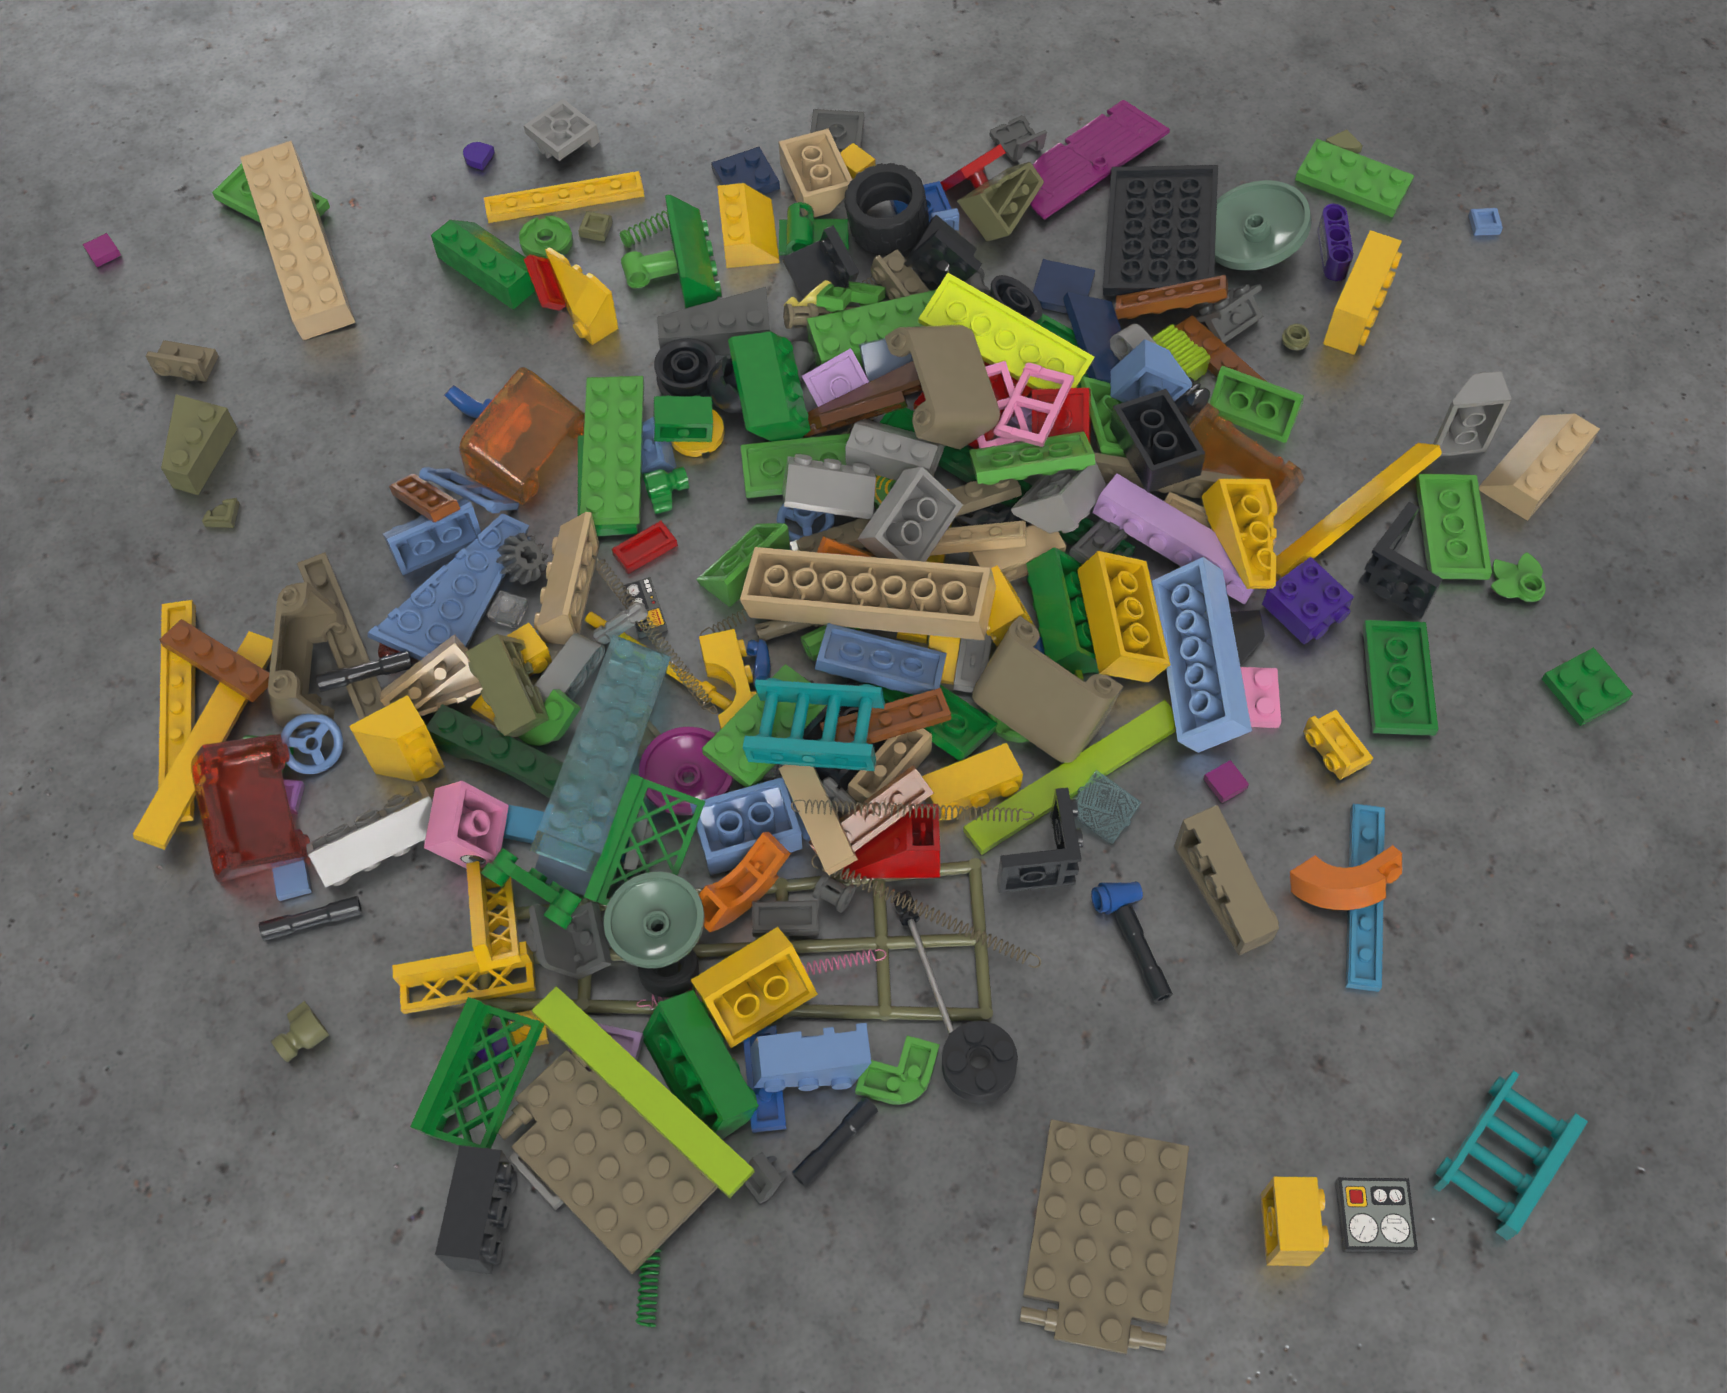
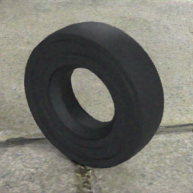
M692 949L678 961L682 966L680 971L673 976L662 977L656 973V968L638 967L640 981L644 988L651 994L659 997H674L688 991L693 986L691 979L699 975V963L694 950Z

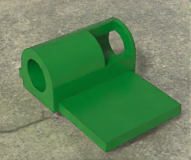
M798 202L790 205L787 209V219H779V256H787L819 241L823 230L834 225L849 252L848 219H814V211L809 204ZM800 208L807 210L808 214L800 217Z

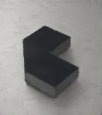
M1260 610L1230 612L1240 667L1264 640L1265 633Z

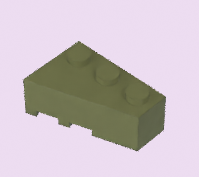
M1031 162L1005 169L957 202L984 239L991 241L1010 236L1044 181Z
M176 394L161 469L172 488L199 495L238 429L226 407Z
M496 634L466 651L470 660L468 666L471 673L478 678L483 688L481 695L494 712V723L497 729L504 736L519 737L548 721L549 718L539 687H533L528 675L534 671L531 663L527 662L525 664L521 653L526 648L524 640Z

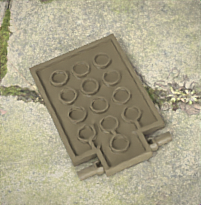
M565 1050L515 1097L519 1104L511 1110L513 1114L502 1123L498 1134L505 1141L522 1124L526 1126L532 1119L536 1121L511 1148L621 1264L633 1274L718 1187L593 1070L589 1072L586 1069L588 1065L574 1052L571 1054L568 1050Z
M1051 1119L1023 1297L1058 1304V1310L1047 1308V1311L1022 1306L1019 1321L1044 1326V1330L1054 1332V1340L1127 1355L1128 1348L1139 1349V1346L1165 1351L1167 1336L1142 1331V1327L1131 1325V1320L1165 1327L1168 1325L1189 1146Z

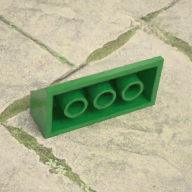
M665 195L670 234L685 309L715 301L718 297H722L720 281H714L713 278L718 276L715 260L710 261L709 258L713 256L711 240L705 239L706 236H709L707 220H701L698 208L672 195Z
M450 219L431 234L439 259L512 310L536 291L524 262L526 257L475 222Z
M771 331L729 338L728 344L746 430L770 441L800 439L811 431L791 341Z
M1054 547L1026 563L1029 574L1027 579L1032 588L1033 607L1039 621L1038 631L1043 640L1044 655L1072 674H1075V671L1082 670V673L1099 672L1077 571L1082 564Z
M694 990L659 1002L642 1032L644 1036L643 1041L671 1093L723 1140L750 1120L759 1106L753 1089L747 1086L740 1073L738 1062L729 1054L724 1045L721 1032L715 1029L708 1016L705 1004L699 1000Z

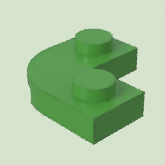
M849 281V288L834 287L833 284H828L817 295L816 306L825 307V310L830 312L843 311L850 302L859 303L860 306L879 303L885 298L886 287Z
M553 689L544 702L549 720L524 733L519 738L527 744L536 746L558 741L565 734L581 707L560 689Z
M907 1035L898 1067L871 1060V1064L858 1079L855 1094L895 1105L907 1104L916 1100L926 1091L930 1083L940 1044Z

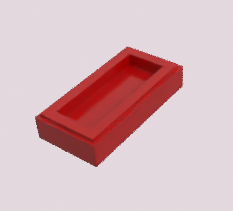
M531 254L524 258L541 306L558 311L566 307L549 259Z
M660 520L613 547L612 553L627 574H630L675 548L678 544L676 538Z

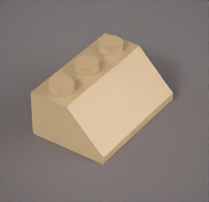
M829 128L779 141L780 165L797 203L809 204L813 208L814 217L831 213L845 198V191L848 189V184L852 178ZM800 208L803 217L806 216L808 211Z

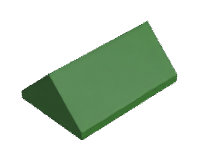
M1222 366L1206 414L1286 443L1303 405L1304 395Z
M1083 376L1080 381L1081 388L1089 387L1091 389V425L1100 454L1127 458L1110 429L1113 406L1124 402L1111 397V383Z
M785 523L754 525L696 580L728 607H731L741 597L755 547L790 550L787 525Z

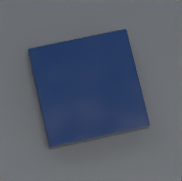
M1043 259L1033 293L1038 298L1043 309L1067 313L1063 297L1067 292L1089 296L1095 277V270Z

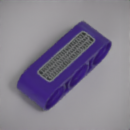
M1333 203L1324 207L1317 233L1324 275L1332 281H1342L1348 275L1354 253L1347 211L1343 206Z

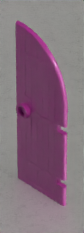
M1121 100L1107 110V113L1110 115L1109 117L1104 114L1099 115L1065 138L1067 146L1058 143L1032 164L1044 183L1030 203L1031 207L1043 219L1048 218L1110 175L1112 167H1121L1169 134L1170 129L1127 101Z

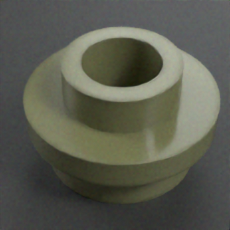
M1301 324L1290 325L1282 334L1283 344L1291 350H1302L1308 346L1310 341L1308 329Z

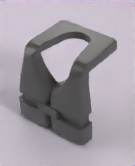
M1021 115L1010 120L1008 125L1001 124L990 129L989 136L994 143L1001 144L1006 152L1005 154L1015 162L1022 158L1027 146L1035 151L1043 149L1047 131L1043 130L1035 134L1034 130L1029 127L1026 117Z

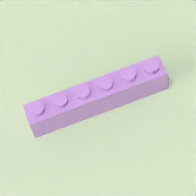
M1116 474L1100 493L1092 513L1109 523L1116 524L1120 527V530L1124 529L1128 535L1181 567L1199 558H1206L1223 570L1227 594L1242 604H1246L1255 589L1246 588L1213 530L1151 493H1147L1146 490L1119 474Z

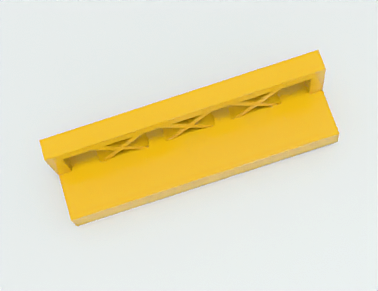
M480 862L467 863L472 947L480 971L521 962L512 878L509 877L505 886L497 894L487 891V889L500 886L489 878H484V875L481 874ZM498 905L505 907L499 914L491 912ZM500 925L507 927L501 935L492 933ZM502 946L512 950V952L493 956Z
M526 941L519 942L521 962L482 972L480 971L474 951L392 965L393 979L400 986L401 1012L408 1014L466 1003L468 997L480 1001L535 991L536 981L533 952ZM502 946L493 956L512 952V950ZM526 967L527 982L512 984L506 980L513 969ZM489 973L496 978L488 989L478 990L473 986L480 975ZM456 979L463 984L455 995L445 996L440 992V989L449 980ZM423 985L430 990L422 1001L410 1003L409 988Z

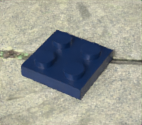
M759 146L711 162L712 171L720 185L744 183L763 195L780 189V181Z

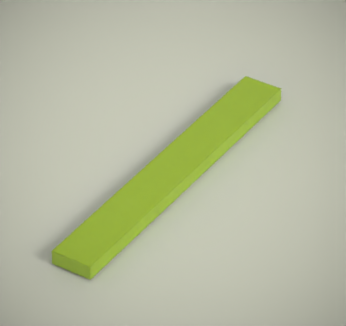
M1163 700L1082 751L1074 761L1063 763L993 808L994 810L996 807L1000 810L1003 807L1005 810L1011 808V810L1022 808L1023 811L1034 813L1032 819L1023 820V818L1028 819L1033 815L1020 810L1019 821L1017 822V812L1014 810L1013 821L1011 822V811L1008 809L1007 821L1005 822V811L1002 809L1001 821L999 822V810L996 809L995 821H993V810L990 809L989 821H987L986 812L983 814L982 821L981 816H979L977 820H973L965 825L963 832L981 855L985 854L1049 813L1052 809L1055 789L1068 787L1071 799L1082 792L1085 787L1088 788L1090 783L1091 785L1096 783L1090 781L1091 779L1104 778L1176 732L1173 709Z
M557 986L531 1010L533 1015L545 1024L550 1031L729 1199L752 1176L754 1169Z

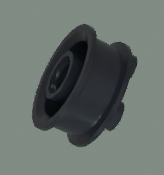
M998 275L992 280L991 289L983 292L1033 322H1037L1042 317V306L1038 298L1026 285L1013 277Z
M689 338L677 339L664 345L658 351L654 360L656 380L660 392L664 396H709L707 378L709 372L716 364V357L712 349L699 340Z
M972 1021L957 1027L949 1035L942 1051V1073L946 1084L957 1096L974 1103L990 1102L1005 1094L1014 1081L1018 1062L1017 1049L1012 1038L1004 1029L990 1022ZM975 1056H983L988 1060L989 1064L985 1068L979 1069L972 1066L970 1060Z

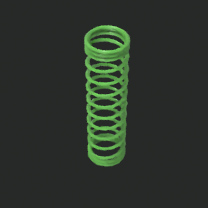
M662 211L661 214L657 213L656 217L651 216L650 220L645 219V223L641 221L639 225L634 224L633 228L629 227L628 231H620V238L625 247L629 248L632 244L635 245L630 229L634 231L638 242H641L635 226L640 229L642 237L646 239L641 223L645 225L650 237H652L646 221L651 223L654 233L657 234L652 218L656 220L660 231H663L662 225L657 219L658 215L662 218L664 226L668 229V224L663 217V213H666L667 217L668 213Z

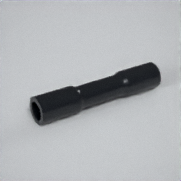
M404 651L350 668H340L317 674L316 680L322 693L368 678L410 669L413 664L409 651Z
M354 896L298 914L259 922V931L263 941L292 934L297 930L362 915L359 897Z
M1126 905L1117 909L1114 915L1125 939L1130 943L1154 1002L1157 1003L1170 998L1173 993L1162 969L1157 965L1132 905Z
M863 1097L847 1113L837 1128L791 1172L795 1179L804 1187H807L828 1165L829 1160L845 1143L878 1112L876 1106L869 1099Z

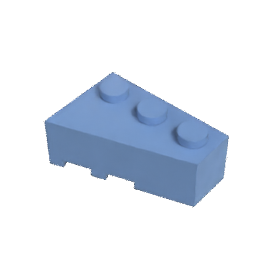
M867 1023L856 1024L855 1031L835 1033L834 1027L823 1028L824 1035L802 1036V1032L798 1031L757 1037L750 1047L754 1088H765L766 1092H778L784 1090L785 1087H798L801 1091H811L819 1088V1086L829 1085L835 1090L852 1087L871 1064Z

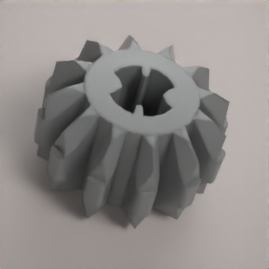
M519 533L506 538L504 544L499 546L497 550L501 556L497 558L496 562L504 566L500 574L509 573V582L518 580L520 584H527L530 581L539 579L541 573L547 568L543 561L549 556L541 552L544 544L540 543L537 545L535 543V536L526 537L525 533Z

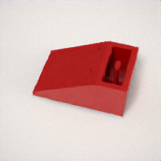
M920 805L917 809V818H915V808L911 810L910 818L909 812L906 813L904 818L902 816L857 849L855 854L858 860L845 866L842 876L849 868L847 879L854 870L855 875L853 879H856L859 873H861L860 879H863L864 876H866V879L940 878L938 806L935 810V819H933L932 806L929 810V818H927L926 806L923 809V818H921Z

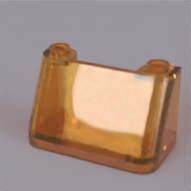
M525 367L519 368L461 439L459 451L466 476L524 505L539 490L540 483L538 482L537 471L567 435L575 439L578 435L584 434L585 413L535 372Z
M1207 403L1189 425L1206 453L1202 470L1239 476L1242 479H1269L1277 508L1280 507L1305 480L1301 469L1289 460L1285 464L1280 456H1274L1239 431L1232 422L1226 421L1218 415L1220 413L1219 410Z

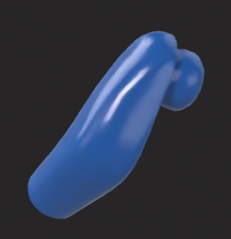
M455 385L444 394L462 413L480 420H487L498 407L491 399H486L483 404L476 401Z
M751 639L748 641L746 654L748 656H756L752 675L755 684L756 679L766 680L770 678L771 664L766 642L763 639H759V642Z

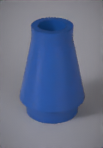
M1137 881L1131 883L1101 882L1098 884V887L1092 888L1091 898L1093 906L1098 913L1104 912L1109 915L1123 906L1142 900L1143 892L1141 885Z

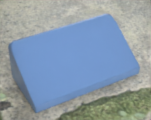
M652 417L643 422L642 475L643 473L663 469L666 472L672 471L676 468L671 442H654V418Z

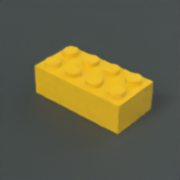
M1372 230L1369 231L1335 306L1323 342L1324 345L1355 355L1359 345L1365 346L1371 331L1366 328L1373 327L1379 310H1376L1375 307H1382L1388 292L1383 289L1390 288L1396 272L1391 270L1392 268L1397 269L1403 253L1398 252L1401 240Z
M1097 551L1077 571L1099 674L1149 683L1171 664L1147 561Z

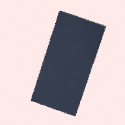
M1067 292L1063 297V301L1078 347L1095 357L1087 370L1088 377L1111 383V369L1120 360L1111 350L1110 339L1113 335L1122 331L1112 301Z

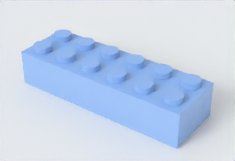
M1202 557L1152 581L1171 664L1166 668L1177 740L1198 753L1252 732L1223 570Z

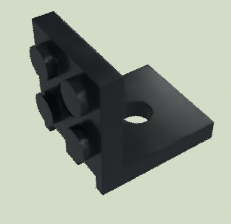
M935 215L913 247L904 265L909 267L912 264L923 273L920 277L927 284L933 281L939 286L947 273L965 282L979 270L982 263L973 256L977 248L939 216Z
M1408 502L1371 552L1373 555L1364 568L1366 571L1360 578L1359 583L1375 591L1380 597L1402 607L1405 612L1414 614L1422 619L1443 579L1396 552L1404 542L1420 508Z
M1068 787L1055 789L1050 818L1056 849L1001 855L997 876L999 893L1076 884L1075 875H1078V862H1081L1080 848H1083V834L1081 828H1076L1074 818L1078 817L1076 799H1070Z

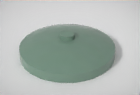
M1271 180L1246 183L1223 194L1217 199L1215 261L1231 269L1257 270L1273 266L1290 257L1303 245L1311 229V212L1305 196L1297 188L1287 183Z

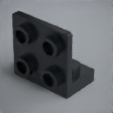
M834 225L823 230L819 241L783 257V263L802 298L825 280L831 282L834 287L848 288L849 281L856 282L859 275V270Z

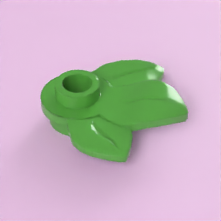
M1528 552L1524 553L1517 565L1498 559L1494 560L1492 569L1497 580L1492 583L1491 587L1497 594L1506 598L1519 597L1527 602L1539 601L1544 596L1546 587L1541 577L1543 569Z

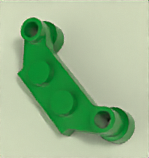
M502 848L493 862L486 864L481 874L501 887L505 885L509 877L513 878L549 902L550 906L543 915L566 930L573 920L571 915L582 899L554 881L548 886L545 884L548 877L533 867L529 872L525 871L515 864L519 858Z

